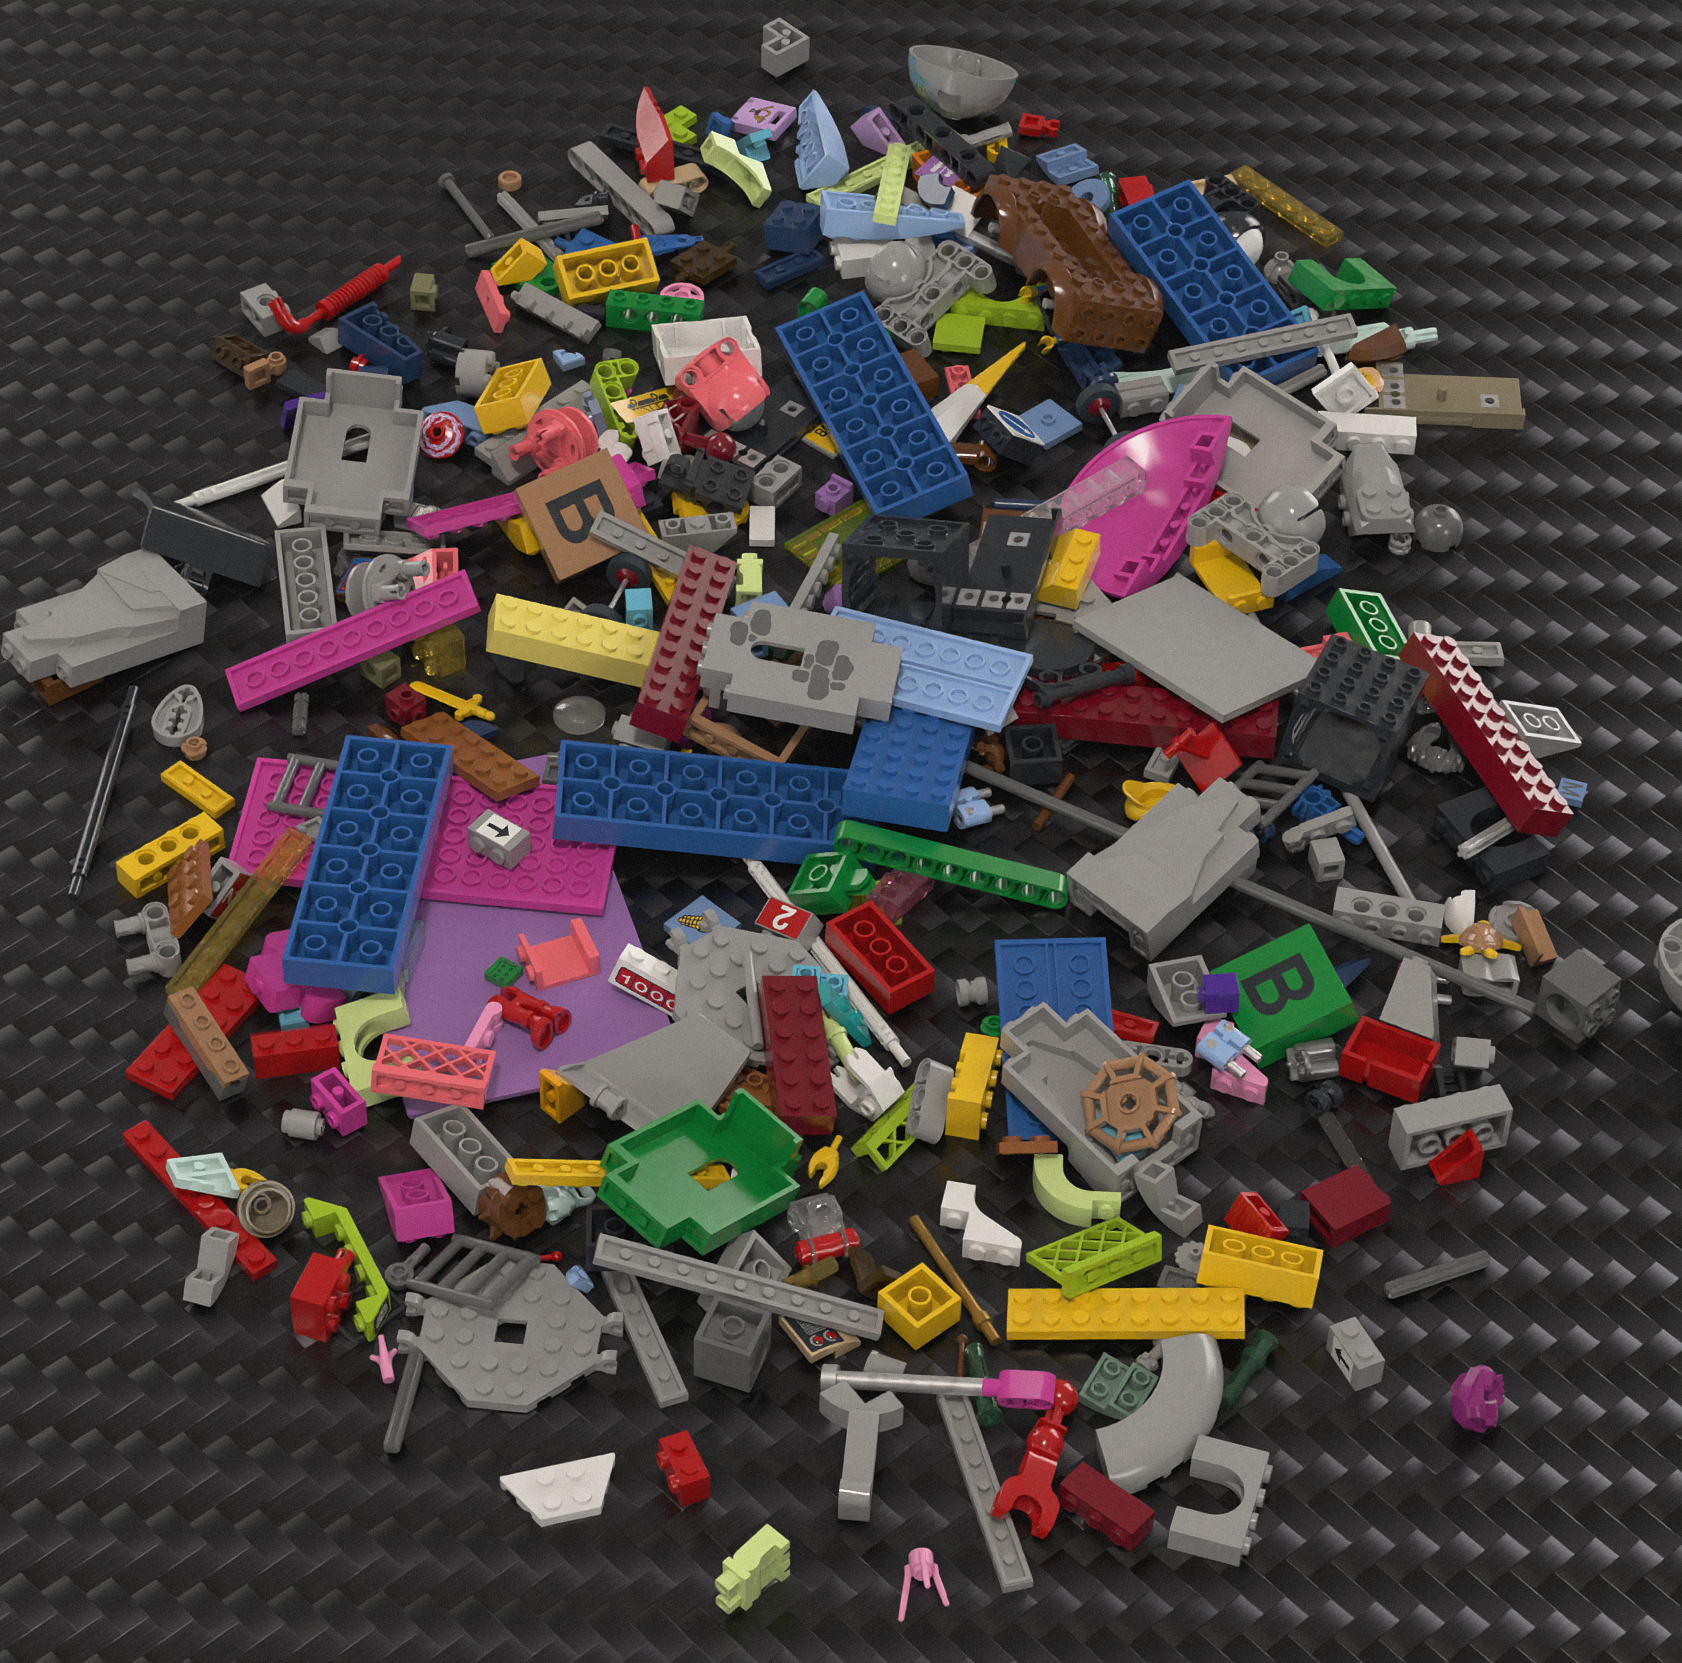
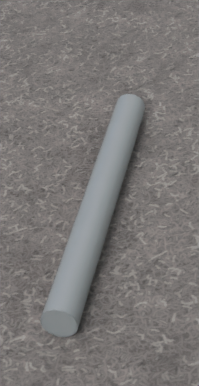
M752 952L742 953V963L752 1046L754 1049L759 1050L764 1047L753 954Z

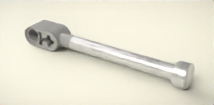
M903 187L901 206L907 207L910 203L922 206L926 211H930L929 208L923 206V200L917 192ZM878 193L875 195L874 200H877ZM953 230L948 231L956 233V238L1015 266L1016 273L1026 277L1010 253L1002 249L998 242L974 230L971 231L968 237Z

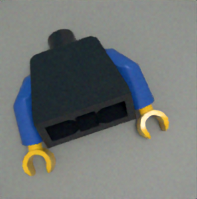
M1047 285L1037 286L1034 290L1029 286H1023L1018 295L1023 296L1020 303H1030L1032 298L1035 297L1049 333L1054 335L1053 338L1043 336L1037 345L1046 344L1047 347L1041 353L1048 354L1055 344L1061 345L1066 343L1051 328L1054 309H1045L1042 306L1044 298L1053 300L1054 298L1049 294Z

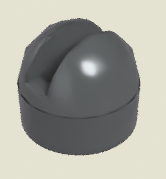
M613 348L603 350L602 361L622 359V352Z

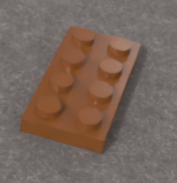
M202 839L194 846H189L178 865L174 864L167 873L170 934L179 939L213 901L209 844Z

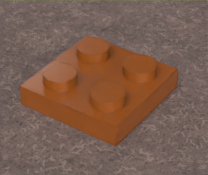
M1022 1136L1002 1137V1142L995 1144L996 1155L1054 1154L1058 1152L1057 1141H1050V1136H1033L1031 1141L1022 1142Z

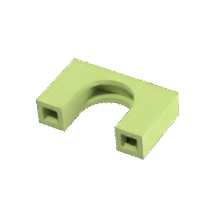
M399 987L396 988L395 995L377 993L335 1008L337 1019L333 1020V1024H335L337 1035L341 1037V1040L338 1041L340 1054L342 1057H345V1062L341 1063L345 1077L349 1078L350 1085L366 1102V1107L398 1097L370 1092L371 1072L376 1060H367L362 1058L366 1046L375 1037L411 1024L407 1003ZM410 1055L400 1058L404 1064L414 1060ZM390 1062V1063H388V1064H385V1065L396 1066L393 1062Z

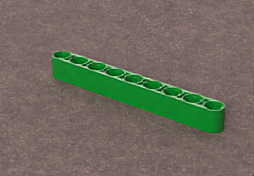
M851 820L841 821L836 826L834 850H850L858 860L1052 909L1062 908L1067 903L1068 882L1067 877L1063 874Z

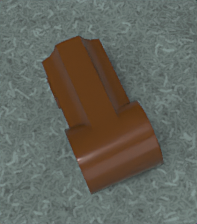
M982 440L978 444L950 442L962 465H975L982 472H990L996 468L998 453L986 440Z

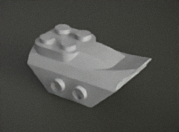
M1381 443L1356 444L1346 461V470L1340 476V495L1338 496L1339 510H1343L1342 523L1343 526H1347L1349 536L1416 532L1413 524L1414 512L1409 504V493L1403 487L1398 465L1392 460Z

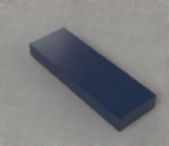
M815 249L810 254L794 253L754 271V278L764 288L769 290L825 265V258Z

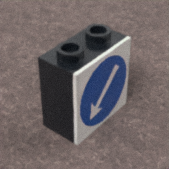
M990 405L986 407L973 425L999 455L1027 465H1031L1045 445L1018 415Z

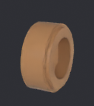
M515 171L502 172L498 176L500 189L504 191L518 190L521 187V175Z

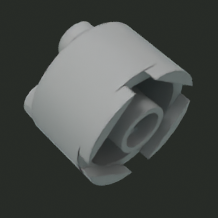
M463 348L461 349L462 352H459L456 363L455 378H459L460 386L455 385L458 397L479 399L496 369L500 368V362H495L496 355L493 351Z

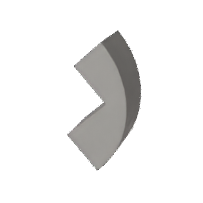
M1151 1158L1134 1173L1136 1185L1144 1201L1160 1221L1172 1231L1185 1238L1203 1222L1201 1205L1178 1194L1173 1167Z
M211 1227L201 1236L197 1269L185 1280L183 1300L208 1307L214 1304L229 1276L237 1250L239 1233Z
M844 1379L820 1393L819 1411L828 1420L847 1429L850 1408L880 1410L879 1432L903 1425L904 1406L890 1390L864 1403Z

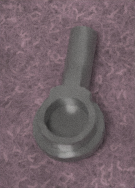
M422 1243L404 1263L390 1265L385 1271L387 1284L394 1290L407 1289V1280L409 1278L414 1279V1269L431 1251L430 1247L426 1243Z

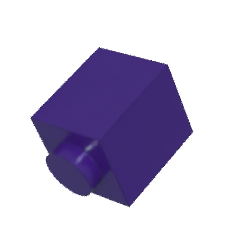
M1236 973L1202 975L1201 986L1197 987V1001L1203 1004L1204 1013L1238 1012L1240 990Z

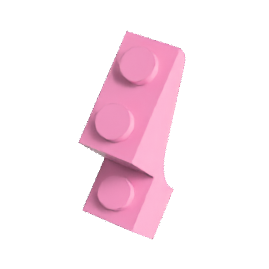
M1219 1018L1204 1022L1197 1037L1196 1047L1209 1032L1214 1031V1028L1223 1019ZM1195 1052L1196 1057L1204 1059L1202 1056ZM1241 1055L1237 1060H1233L1247 1071L1242 1079L1238 1078L1228 1069L1221 1072L1215 1066L1213 1067L1211 1089L1264 1105L1268 1079L1245 1057Z

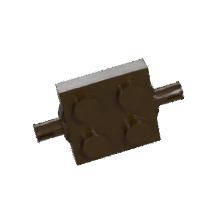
M703 240L670 260L671 269L679 272V274L671 278L672 283H682L690 280L704 286L737 265L736 257L729 254L736 249L734 243L728 242L723 247L718 248Z

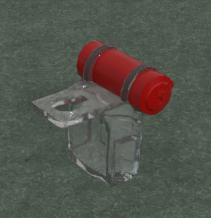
M828 1193L789 1203L787 1219L792 1230L800 1236V1241L796 1242L794 1252L801 1266L808 1264L814 1266L817 1262L840 1256L849 1257L848 1249L851 1246L860 1247V1239L853 1228H845L842 1221V1210L834 1195L829 1196Z

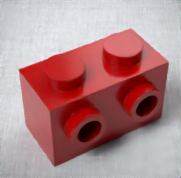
M685 1430L659 1439V1452L656 1453L657 1464L660 1470H664L669 1489L672 1494L675 1493L681 1507L710 1498V1475L688 1431Z

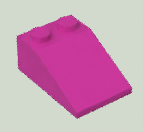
M432 1168L378 1177L390 1226L397 1242L413 1243L419 1238H441L448 1233L455 1232L452 1200L440 1177Z

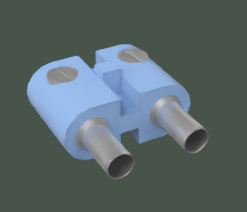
M974 787L960 789L952 814L954 816L953 822L959 829L989 823L992 820V816L1004 813L1005 807L1003 804L989 807L983 798L992 795L990 788L976 790Z
M1222 1020L1214 1028L1213 1032H1209L1195 1049L1196 1053L1221 1072L1228 1069L1240 1079L1245 1076L1247 1071L1233 1061L1234 1059L1237 1060L1244 1053L1258 1064L1263 1058L1262 1054L1250 1046L1252 1040L1226 1020Z

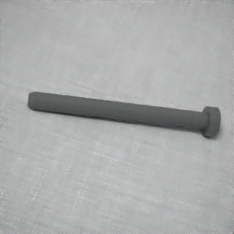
M451 173L441 175L438 183L442 189L450 192L485 240L493 238V233L455 185L453 175Z

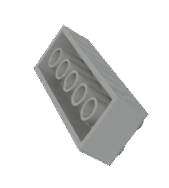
M325 526L274 530L286 644L337 623Z

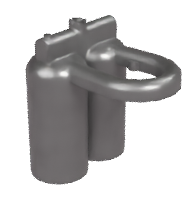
M1331 1037L1296 1043L1292 1048L1286 1049L1287 1062L1285 1065L1286 1068H1289V1079L1291 1081L1307 1082L1339 1075V1066L1335 1058V1043Z

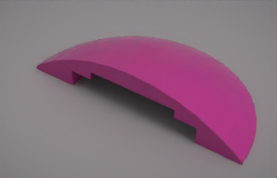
M1183 416L1138 429L1112 443L1097 454L1073 480L1060 506L1063 517L1060 535L1076 528L1100 534V556L1090 579L1103 593L1124 599L1145 590L1165 575L1180 557L1188 544L1186 542L1188 518L1208 505L1226 452L1232 416Z

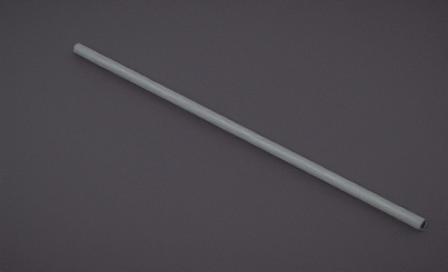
M1255 612L1245 614L1261 624ZM1298 689L1286 694L1292 706H1294ZM1339 789L1346 803L1351 807L1356 821L1365 834L1398 896L1416 900L1359 797Z

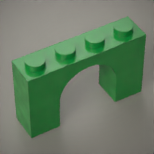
M1345 258L1336 277L1328 273L1314 260H1296L1287 280L1323 311L1388 308L1396 291V287L1361 258Z

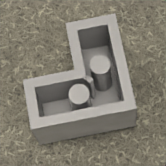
M780 17L763 26V45H761V67L778 77L809 60L810 37Z

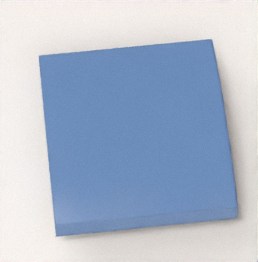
M1076 143L1036 155V161L1058 186L1099 174V165L1087 159V150Z

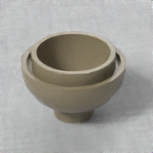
M260 1180L250 1184L242 1192L237 1203V1215L242 1227L251 1235L260 1238H270L282 1233L290 1225L295 1213V1202L291 1192L283 1184L273 1180ZM265 1200L264 1207L257 1209L258 1201Z

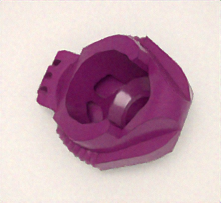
M1488 1366L1470 1367L1469 1371L1460 1374L1451 1386L1453 1417L1464 1429L1477 1433H1485L1488 1428L1496 1427L1498 1406L1504 1403V1396H1502L1505 1393V1390L1502 1388L1504 1382L1501 1381L1503 1375H1496Z

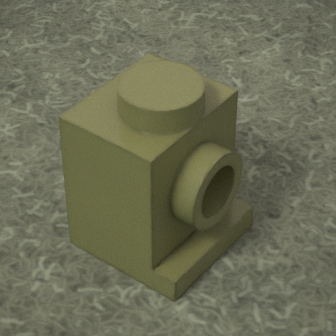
M415 273L410 289L411 309L435 312L438 285L435 284L434 275Z

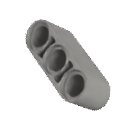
M925 1058L919 1064L906 1123V1132L909 1135L930 1144H935L941 1138L946 1120L948 1093L951 1092V1083L954 1077V1071L951 1067L930 1058Z

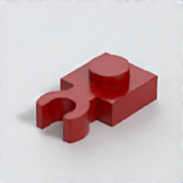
M1023 113L1018 126V134L1041 137V133H1044L1049 137H1057L1060 121L1055 119L1046 121L1045 116Z

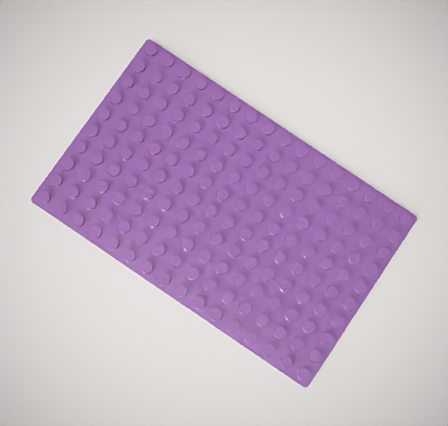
M548 754L517 760L539 775L540 784H542ZM612 868L603 916L419 899L402 965L405 1001L411 1024L385 1033L464 1046L488 1000L495 994L501 996L500 990L502 988L484 978V972L500 956L523 967V975L512 986L539 1000L548 1002L550 1006H560L567 1009L571 1013L572 1018L570 1026L563 1034L553 1031L552 1040L544 1050L534 1047L531 1043L532 1030H527L522 1025L503 1019V1029L495 1033L492 1045L485 1049L496 1051L485 1103L540 1092L539 1071L543 1068L558 1070L559 1066L585 1062L671 1024L666 1013L608 982L620 955L628 943L643 950ZM581 917L600 955V974L537 991L533 981L529 982L527 980L524 962L520 963L518 961L515 947L519 946L518 934L524 933L530 946L571 935L570 920ZM369 992L370 996L374 995L375 992ZM388 1044V1048L392 1052L403 1049L401 1046ZM421 1049L416 1051L421 1057L430 1054L428 1050ZM452 1054L444 1056L449 1062L459 1058L457 1055ZM437 1059L428 1063L432 1068L442 1065ZM483 1060L481 1064L488 1062V1060ZM446 1071V1072L442 1073V1074L452 1075L449 1071ZM477 1075L471 1077V1079L480 1080ZM402 1097L407 1116L410 1119H415L451 1106V1104Z

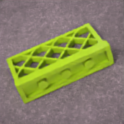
M1117 1216L1026 1253V1261L1062 1285V1294L1070 1299L1162 1261V1235L1156 1231L1145 1234ZM1115 1228H1118V1229H1120V1230H1122V1231H1110V1230H1113V1229H1115ZM1088 1239H1101V1241L1088 1240ZM1105 1240H1121V1242H1113V1241H1105ZM1066 1248H1076V1249H1078V1250H1065V1249H1066ZM1083 1249H1093V1250H1098V1251H1082V1250H1083ZM1045 1257V1258H1055V1259H1054V1260H1050V1259H1042V1258ZM1060 1258H1062V1259H1075V1261H1067V1260H1059V1259H1060Z

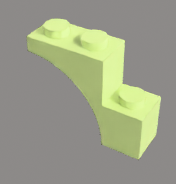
M711 131L700 147L704 162L716 167L733 179L746 193L751 204L760 208L769 199L772 192L763 163L739 154L734 139Z

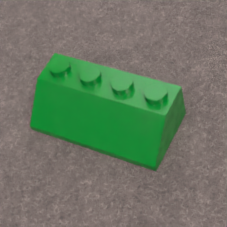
M1338 588L1325 610L1336 632H1347L1353 642L1401 661L1398 654L1407 640L1381 593Z

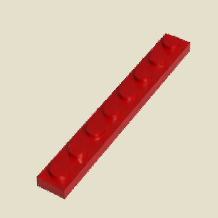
M147 1120L122 1133L123 1141L206 1231L211 1227L239 1233L234 1261L253 1281L278 1267L277 1259L255 1236L248 1233L242 1227L238 1217L217 1195L174 1186L166 1170L167 1159L181 1157Z

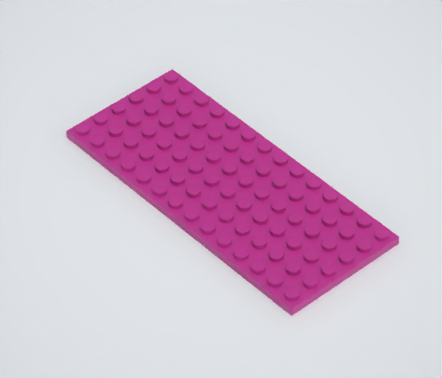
M257 757L229 856L230 860L235 861L254 876L251 883L303 887L315 841H309L300 837L296 833V826L313 818L278 813L266 809L267 802L272 801L287 768V760ZM299 765L283 803L299 805L314 767ZM325 769L309 807L325 809L336 771ZM452 775L420 899L603 916L617 845L552 839L556 785L540 784L497 802L460 776ZM487 809L530 832L531 852L511 870L503 865L496 864L492 859L468 847L467 827Z

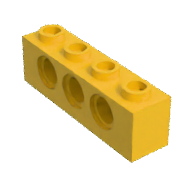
M202 812L117 861L118 881L137 899L166 883L168 881L167 873L174 864L178 865L188 847L194 846L200 839L209 844L210 856L225 848L223 828L205 812Z

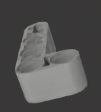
M850 1408L843 1472L839 1487L838 1519L869 1522L880 1410Z

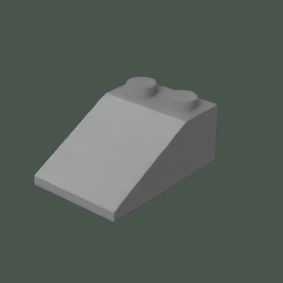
M1501 700L1498 704L1505 711V716L1509 722L1517 729L1520 738L1529 746L1530 752L1535 759L1575 749L1582 744L1558 708Z
M1202 955L1148 964L1147 990L1155 1008L1173 1027L1227 1016V1013L1205 1014L1203 1004L1197 1001V987L1201 986L1202 975L1209 974Z

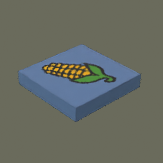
M702 895L665 922L664 931L669 934L670 930L679 926L684 932L688 944L708 934L698 924L704 919L702 913L709 908L716 912L721 926L741 930V923Z

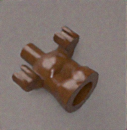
M987 733L981 735L977 740L978 754L984 756L988 762L982 766L997 773L1003 772L1005 770L1006 752L1003 747L1002 737L996 733L990 736Z

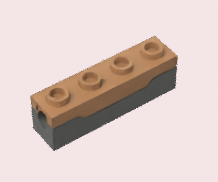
M191 986L169 995L163 1014L219 1101L244 1091L249 1072L194 987Z

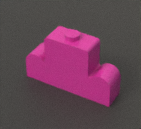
M290 929L268 934L265 937L261 955L250 957L244 981L250 987L252 993L257 996L270 1013L301 1007V1017L310 1023L318 1024L336 1020L335 1008L345 1005V995L340 989L285 984L283 982L282 957Z

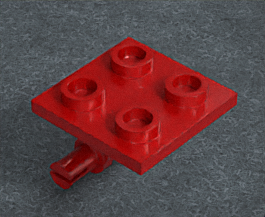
M1211 722L1198 735L1192 728H1188L1180 736H1175L1172 739V743L1163 750L1164 755L1168 759H1171L1175 754L1177 755L1202 793L1219 777L1225 780L1243 764L1215 722Z

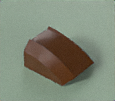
M1396 323L1353 344L1345 356L1344 366L1352 362L1356 367L1375 366L1376 362H1392L1402 358V354L1408 350Z

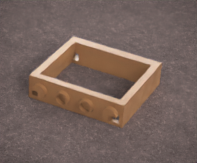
M704 695L690 714L682 735L724 757L790 763L813 727L800 725L781 755L777 757L702 717L709 705V696Z

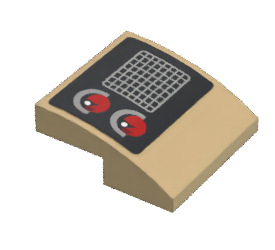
M784 1315L779 1316L780 1326L810 1363L831 1353L837 1358L861 1345V1341L854 1334Z

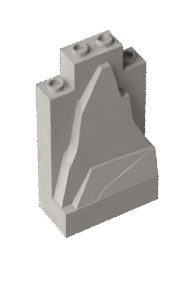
M140 549L125 554L98 568L97 575L82 589L16 610L14 630L3 633L1 653L29 683L57 673L58 677L63 679L72 688L203 643L207 601L159 554Z
M1221 777L1211 784L1199 797L1192 789H1186L1177 783L1115 844L1095 856L1088 852L1066 873L1070 902L1090 917L1097 910L1101 911L1129 932L1130 947L1151 962L1260 856L1259 840L1250 832L1261 821L1260 804L1252 796L1247 797L1240 792L1234 783L1227 782Z
M1042 1002L1036 1007L1029 1008L1023 1016L1014 1022H1008L1002 1028L1000 1047L1011 1058L1002 1067L1001 1083L1066 1144L1069 1152V1162L1095 1191L1121 1192L1122 1203L1139 1191L1134 1173L1151 1158L1173 1167L1198 1149L1203 1116L1178 1092L1179 1110L1182 1111L1181 1118L1176 1119L1160 1141L1158 1148H1148L1145 1157L1137 1159L1131 1153L1118 1163L1108 1147L1094 1137L1086 1135L1084 1131L1086 1123L1083 1099L1080 1097L1081 1091H1085L1103 1066L1102 1062L1105 1060L1113 1061L1137 1056L1131 1048L1088 1008L1080 1014L1072 1015L1065 1022L1045 1002ZM1134 1068L1116 1071L1117 1076L1131 1074L1134 1072ZM1146 1069L1143 1070L1142 1077L1147 1081L1153 1083L1159 1079ZM1110 1076L1097 1093L1102 1094L1104 1090L1107 1091L1112 1080ZM1165 1087L1158 1091L1159 1104L1167 1106ZM1129 1097L1128 1102L1124 1105L1131 1110L1137 1101ZM1099 1101L1094 1102L1096 1116L1102 1113ZM1158 1113L1156 1121L1148 1127L1151 1133H1153L1166 1114ZM1140 1131L1143 1138L1146 1137L1143 1131Z

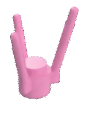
M927 1548L912 1550L908 1556L909 1564L904 1566L905 1578L898 1616L900 1622L904 1621L912 1576L916 1580L923 1581L926 1589L930 1588V1578L933 1576L943 1605L949 1606L947 1594L939 1575L938 1565L934 1563L932 1551Z

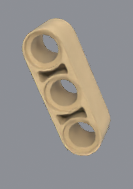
M694 163L674 168L675 179L666 180L685 186L697 194L704 191L708 186L707 177ZM644 177L638 186L654 200V189L659 185L660 181L647 183Z

